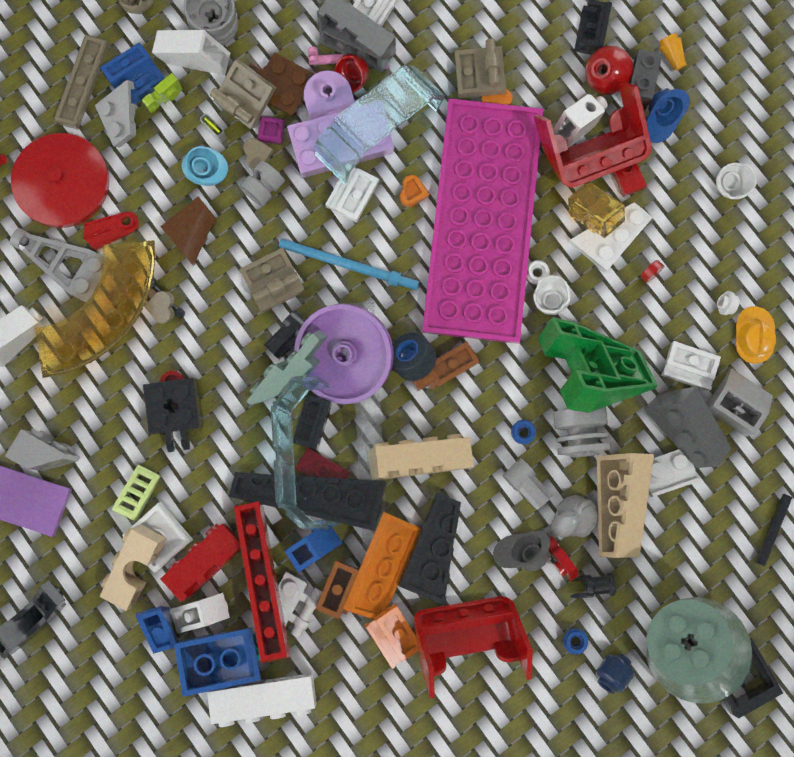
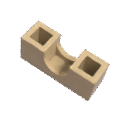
M141 524L128 529L122 539L124 545L121 551H118L112 560L113 569L111 573L106 575L101 584L103 590L100 597L125 611L135 606L146 582L135 575L133 571L134 561H139L146 566L155 562L167 538Z

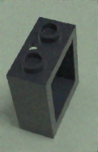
M749 637L752 646V664L763 683L734 700L731 695L723 699L730 714L737 718L745 716L783 694L752 637Z

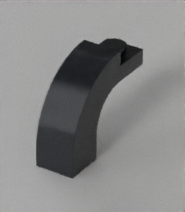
M49 580L39 587L32 600L21 611L0 626V655L4 660L37 635L65 607L66 603L64 602L65 599L61 590L53 586Z

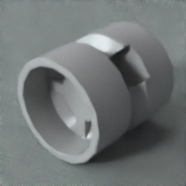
M261 160L252 170L253 176H247L239 187L252 201L264 207L272 198L271 192H277L285 180L271 165Z

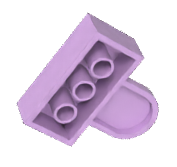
M334 71L318 72L308 80L304 89V100L310 120L287 126L301 178L346 167L348 163L353 165L393 154L394 145L381 101L356 107L348 81L341 74Z

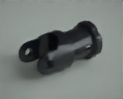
M608 573L607 576L598 577L582 575L571 581H581L585 586L584 593L570 595L571 598H593L594 595L599 594L615 596V580L612 573Z

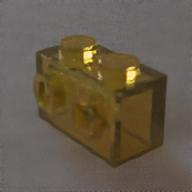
M587 182L568 198L569 215L572 219L580 221L592 233H597L603 238H606L625 222V205L590 182Z

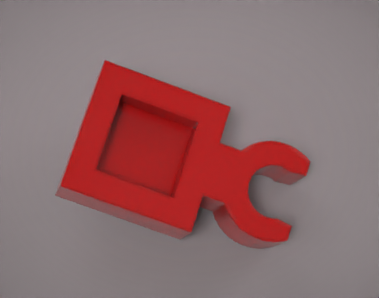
M551 536L549 537V552L556 560L554 567L562 577L566 575L571 582L579 576L577 567L559 546L554 537Z

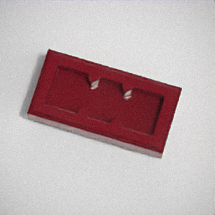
M309 448L306 449L295 468L304 475L311 477L347 479L350 475L349 471Z

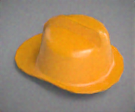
M757 306L748 307L742 310L737 318L736 350L744 361L752 364L762 363L773 354L776 344L774 319L764 308Z

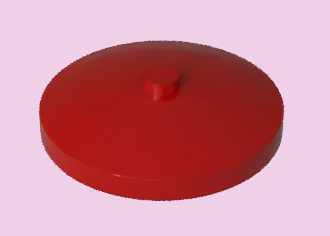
M68 133L48 134L31 142L17 157L11 173V189L20 209L37 223L52 228H68L87 221L101 208L109 190V171L102 155L84 138Z

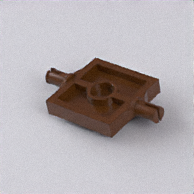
M275 52L264 68L250 62L249 65L252 70L276 87L268 105L294 118L298 109L305 103L304 89L306 83L315 74Z

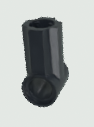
M297 310L293 311L284 319L281 324L282 327L264 346L280 360L295 345L298 332L306 319Z

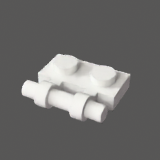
M286 571L278 585L285 626L288 621L295 624L290 633L299 638L302 631L306 630L310 622L308 620L316 608L323 591L314 588L311 595L304 593L309 583ZM299 600L306 604L300 616L293 613Z

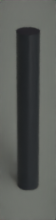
M782 494L755 562L761 566H766L791 503V496Z

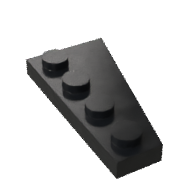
M436 492L398 584L401 588L444 606L447 598L446 590L447 584H449L451 558L453 559V545L457 532L461 502Z

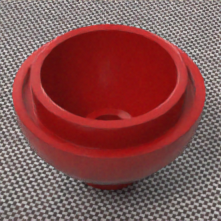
M605 46L596 50L588 59L585 68V76L589 86L602 95L619 93L618 83H629L633 75L631 57L624 49L617 46ZM603 65H607L608 70L605 74L601 73V67Z

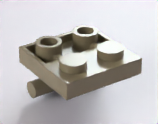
M487 39L485 41L486 48L455 51L458 98L506 94L502 46L496 47L495 39Z
M234 60L219 90L213 88L210 96L214 98L213 101L252 129L255 128L276 87L242 61Z
M283 247L239 269L261 313L305 292Z

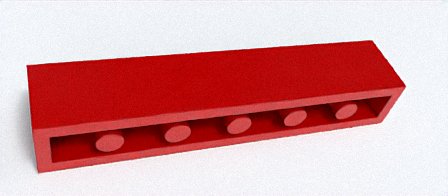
M259 501L235 506L234 511L260 661L268 663L291 658L264 507Z

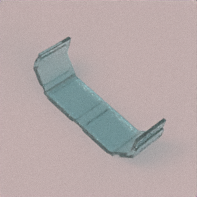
M404 65L334 118L330 126L324 130L315 142L314 154L346 184L350 172L370 148L427 103L435 111H438L445 95L416 66L409 65L407 67Z
M303 375L292 377L280 391L279 398L273 401L271 406L272 442L276 454V460H274L276 504L278 508L287 511L288 513L285 514L301 529L313 531L328 530V527L339 526V522L329 520L313 521L296 506L291 412L308 391L330 388V384L317 376Z

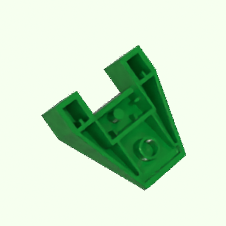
M552 317L538 337L544 355L565 359L572 373L560 389L565 405L569 410L590 413L653 390L658 386L640 350L575 322Z

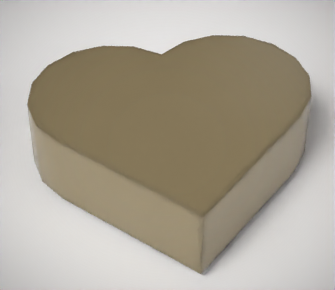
M254 138L248 139L243 145V150L247 156L246 162L251 170L261 160L267 163L274 152L272 148Z
M168 291L157 292L144 305L158 323H168L174 318V310L172 308L174 297Z

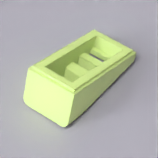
M137 465L112 510L131 520L138 521L161 475ZM141 474L151 479L150 483L148 484L138 479L139 475ZM135 483L146 488L144 493L133 488ZM130 493L140 497L139 502L130 498ZM125 502L135 506L134 510L124 507Z

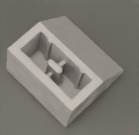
M731 368L710 398L707 406L712 415L746 437L755 435L769 414L773 395Z
M33 428L31 431L21 429L5 457L26 469L47 471L78 462L80 456L74 454L76 449L63 442L53 441L54 437L50 434Z

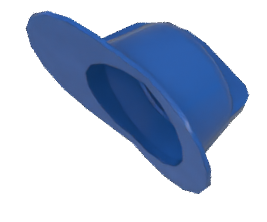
M666 88L653 96L648 106L649 115L646 119L651 142H663L675 131L689 107L690 99L684 90H670Z

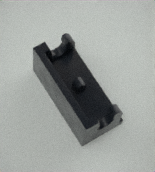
M588 0V6H583L574 52L592 55L596 50L604 46L612 2Z
M310 395L306 396L292 439L293 444L318 451L332 407L331 401Z

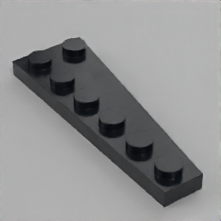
M235 472L229 497L249 502L259 501L262 505L375 531L387 482L380 480Z

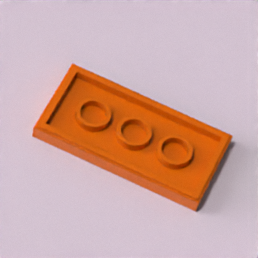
M383 512L343 609L373 619L389 608L420 533V527Z

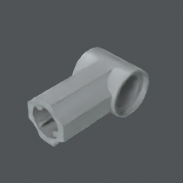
M520 458L502 476L514 490L519 491L538 510L553 495L535 477L536 474L533 469Z

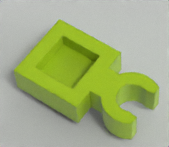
M171 73L154 87L155 91L146 95L142 102L151 113L154 112L162 102L166 104L169 100L172 101L178 97L182 90L179 80Z

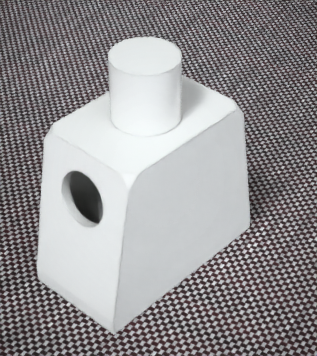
M587 94L563 112L553 129L554 134L563 136L568 148L573 146L596 126L608 106L607 101L602 96L594 98L592 95Z

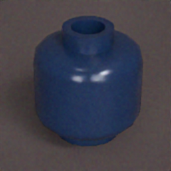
M620 653L617 656L608 654L596 670L597 683L611 694L623 692L635 675L631 667V660Z

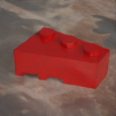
M217 523L206 532L207 537L202 542L197 541L187 550L188 554L181 560L178 559L169 567V571L160 578L180 602L193 597L241 550L239 537L226 523L220 526Z

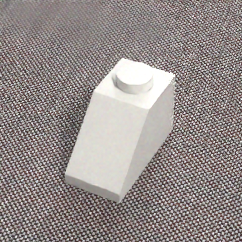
M223 593L170 609L177 634L230 618L228 605Z

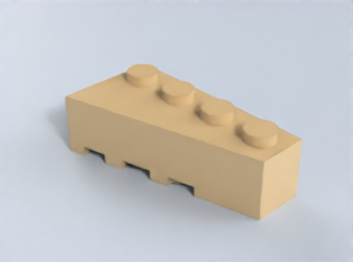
M462 434L448 435L446 440H438V437L423 438V442L416 443L413 442V439L398 441L399 444L389 445V442L374 444V448L368 451L371 480L463 470L474 467L470 437L462 438Z
M627 453L597 456L599 557H640L654 454Z

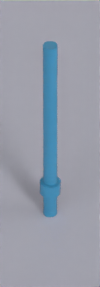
M282 238L279 243V248L283 247V249L388 281L389 285L395 287L400 285L417 291L419 281L401 276L402 273L393 270L388 272Z

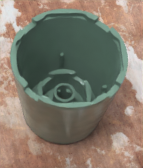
M701 597L680 599L660 609L649 625L645 642L647 662L658 683L672 695L688 702L712 703L728 697L745 681L752 663L751 641L742 621L735 613L721 603ZM693 636L698 645L697 647L692 646L691 650H687L688 647L684 642Z

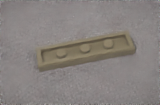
M85 34L54 117L56 124L79 130L101 70L100 67L110 45L108 41Z

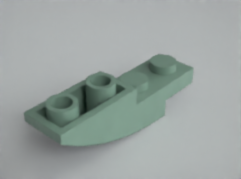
M321 330L306 334L300 342L302 347L298 352L294 351L287 358L286 362L272 363L265 370L264 375L266 377L262 382L259 381L250 390L252 395L246 402L251 405L266 401L294 387L306 378L321 362L314 354L328 336Z

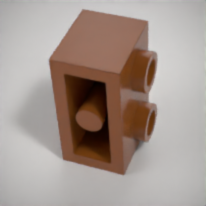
M336 560L315 609L337 619L340 618L342 613L347 615L348 611L343 609L359 569Z

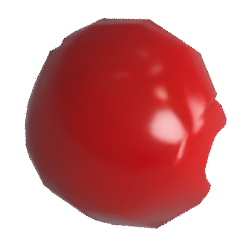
M355 54L343 55L337 60L334 72L341 74L348 81L352 93L364 87L370 76L366 61Z

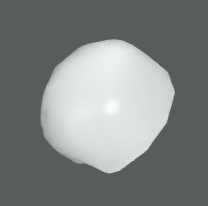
M727 164L719 171L716 177L718 191L728 199L746 197L753 192L757 184L756 172L749 164Z
M548 275L540 279L533 294L535 305L538 310L547 315H557L566 310L571 300V291L567 282L560 276Z

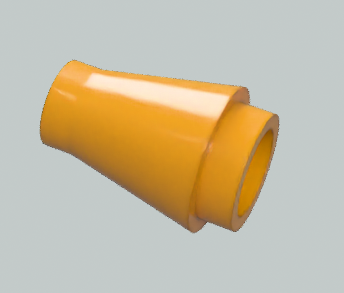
M677 33L671 34L659 41V50L671 65L673 71L687 66L681 37L678 38Z

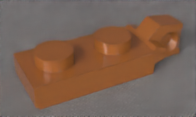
M465 342L437 358L432 371L424 378L413 381V385L417 391L428 385L431 390L436 387L438 388L476 366L480 361L469 343Z

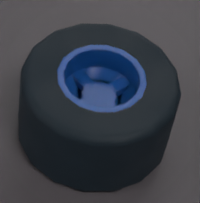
M409 332L401 335L392 343L394 352L392 368L401 378L407 381H417L427 376L434 368L437 359L436 351L423 335L417 332Z

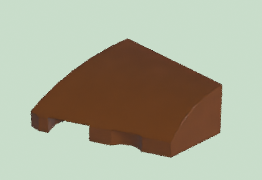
M198 196L160 227L194 266L198 261L197 257L202 246H205L208 240L207 235L213 229L217 219Z

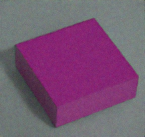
M261 116L257 139L264 143L282 145L285 120Z

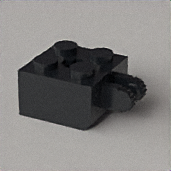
M187 378L143 384L149 434L164 433L167 451L174 452L173 432L180 431L183 450H190L188 430L199 429L204 426L198 379ZM172 401L178 403V409H174L175 413L169 408Z

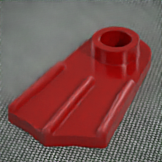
M127 211L85 222L83 239L90 244L93 250L97 251L135 232L139 226V219L134 213ZM125 219H131L129 225L123 224Z

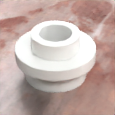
M536 260L528 264L526 278L530 283L537 285L540 279L550 275L549 267L543 261ZM533 270H539L541 272V276H534Z
M726 291L718 298L717 307L720 314L732 315L737 311L740 300L734 292Z

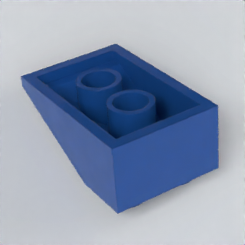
M252 627L179 640L174 644L183 697L261 680Z

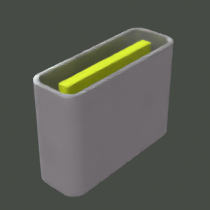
M203 114L200 117L203 127L218 142L223 143L227 138L223 128L208 114Z

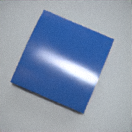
M140 42L100 67L114 89L126 80L134 83V90H131V104L135 105L142 101L146 95L155 91L154 87L165 79Z

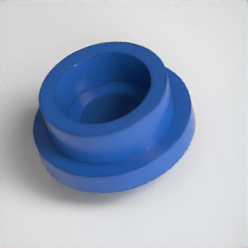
M528 420L517 421L511 428L513 440L523 445L532 442L536 436L535 426ZM520 428H525L527 430L526 437L520 436Z
M572 628L565 632L562 642L564 648L569 653L577 655L587 649L588 637L584 631ZM577 636L579 638V643L573 646L571 644L572 637Z

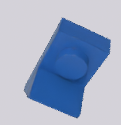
M159 606L136 613L137 621L153 654L174 648L178 638L170 623L169 607Z

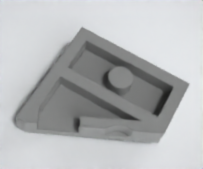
M126 80L95 105L113 147L120 148L136 136V123L134 121L135 104H131V90H134V83L132 81Z

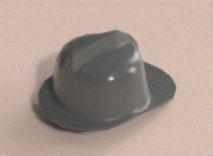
M539 530L507 536L495 546L493 551L494 561L503 568L521 567L527 571L539 570L547 561L551 560L549 537L545 532Z

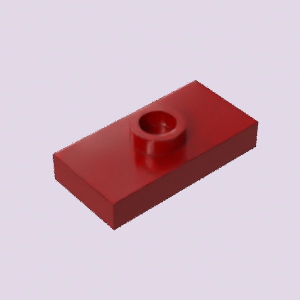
M637 163L613 172L623 197L647 187Z

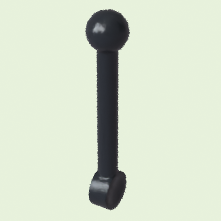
M149 280L147 282L149 289H153L156 293L161 291L156 286V281ZM174 304L172 308L175 311L176 317L184 318L185 311Z

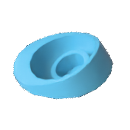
M195 147L182 160L181 167L184 175L195 184L213 186L221 183L228 173L227 161L223 155L209 147Z

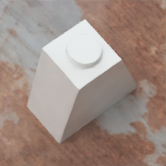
M157 30L152 53L166 64L220 75L226 74L230 52L205 30Z
M21 305L0 319L1 367H4L46 328L41 322L43 319L42 315L33 307L29 310Z

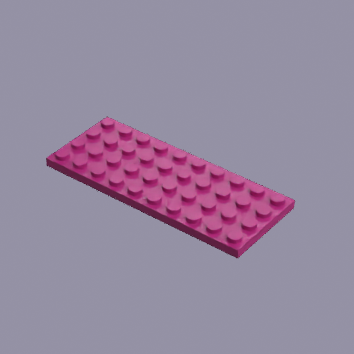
M448 99L422 333L515 344L520 343L540 137L534 116L537 114L543 116V109Z

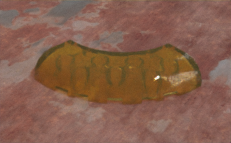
M154 240L103 245L101 275L89 299L81 308L67 318L47 326L35 328L42 378L65 374L95 361L119 343L130 330L143 310L151 290L155 270Z

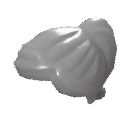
M578 495L569 496L560 502L551 525L549 524L544 532L548 537L553 536L554 538L568 536L586 537L597 524L598 509L592 500L584 499Z

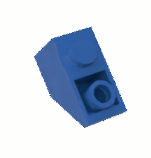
M330 522L285 550V553L299 573L343 542Z

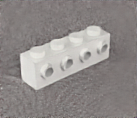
M313 673L255 681L207 692L211 724L218 723L219 727L234 725V721L243 719L245 723L260 721V717L269 715L270 719H279L285 717V713L295 711L296 715H305L311 713V709H315L317 704Z

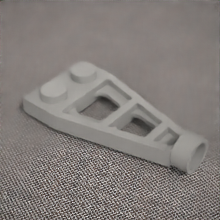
M21 228L16 229L10 238L11 246L23 251L63 290L89 305L114 264L109 259L90 249L32 235ZM44 246L58 251L51 264L46 263L38 256ZM68 256L82 261V265L73 279L67 278L59 269L64 258Z

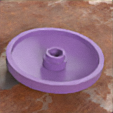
M334 304L316 311L304 322L298 332L294 351H299L302 347L300 344L301 340L309 332L314 333L321 330L328 336L314 354L321 362L303 379V382L313 393L333 403L351 404L367 399L384 385L393 365V345L386 327L372 312L353 304Z

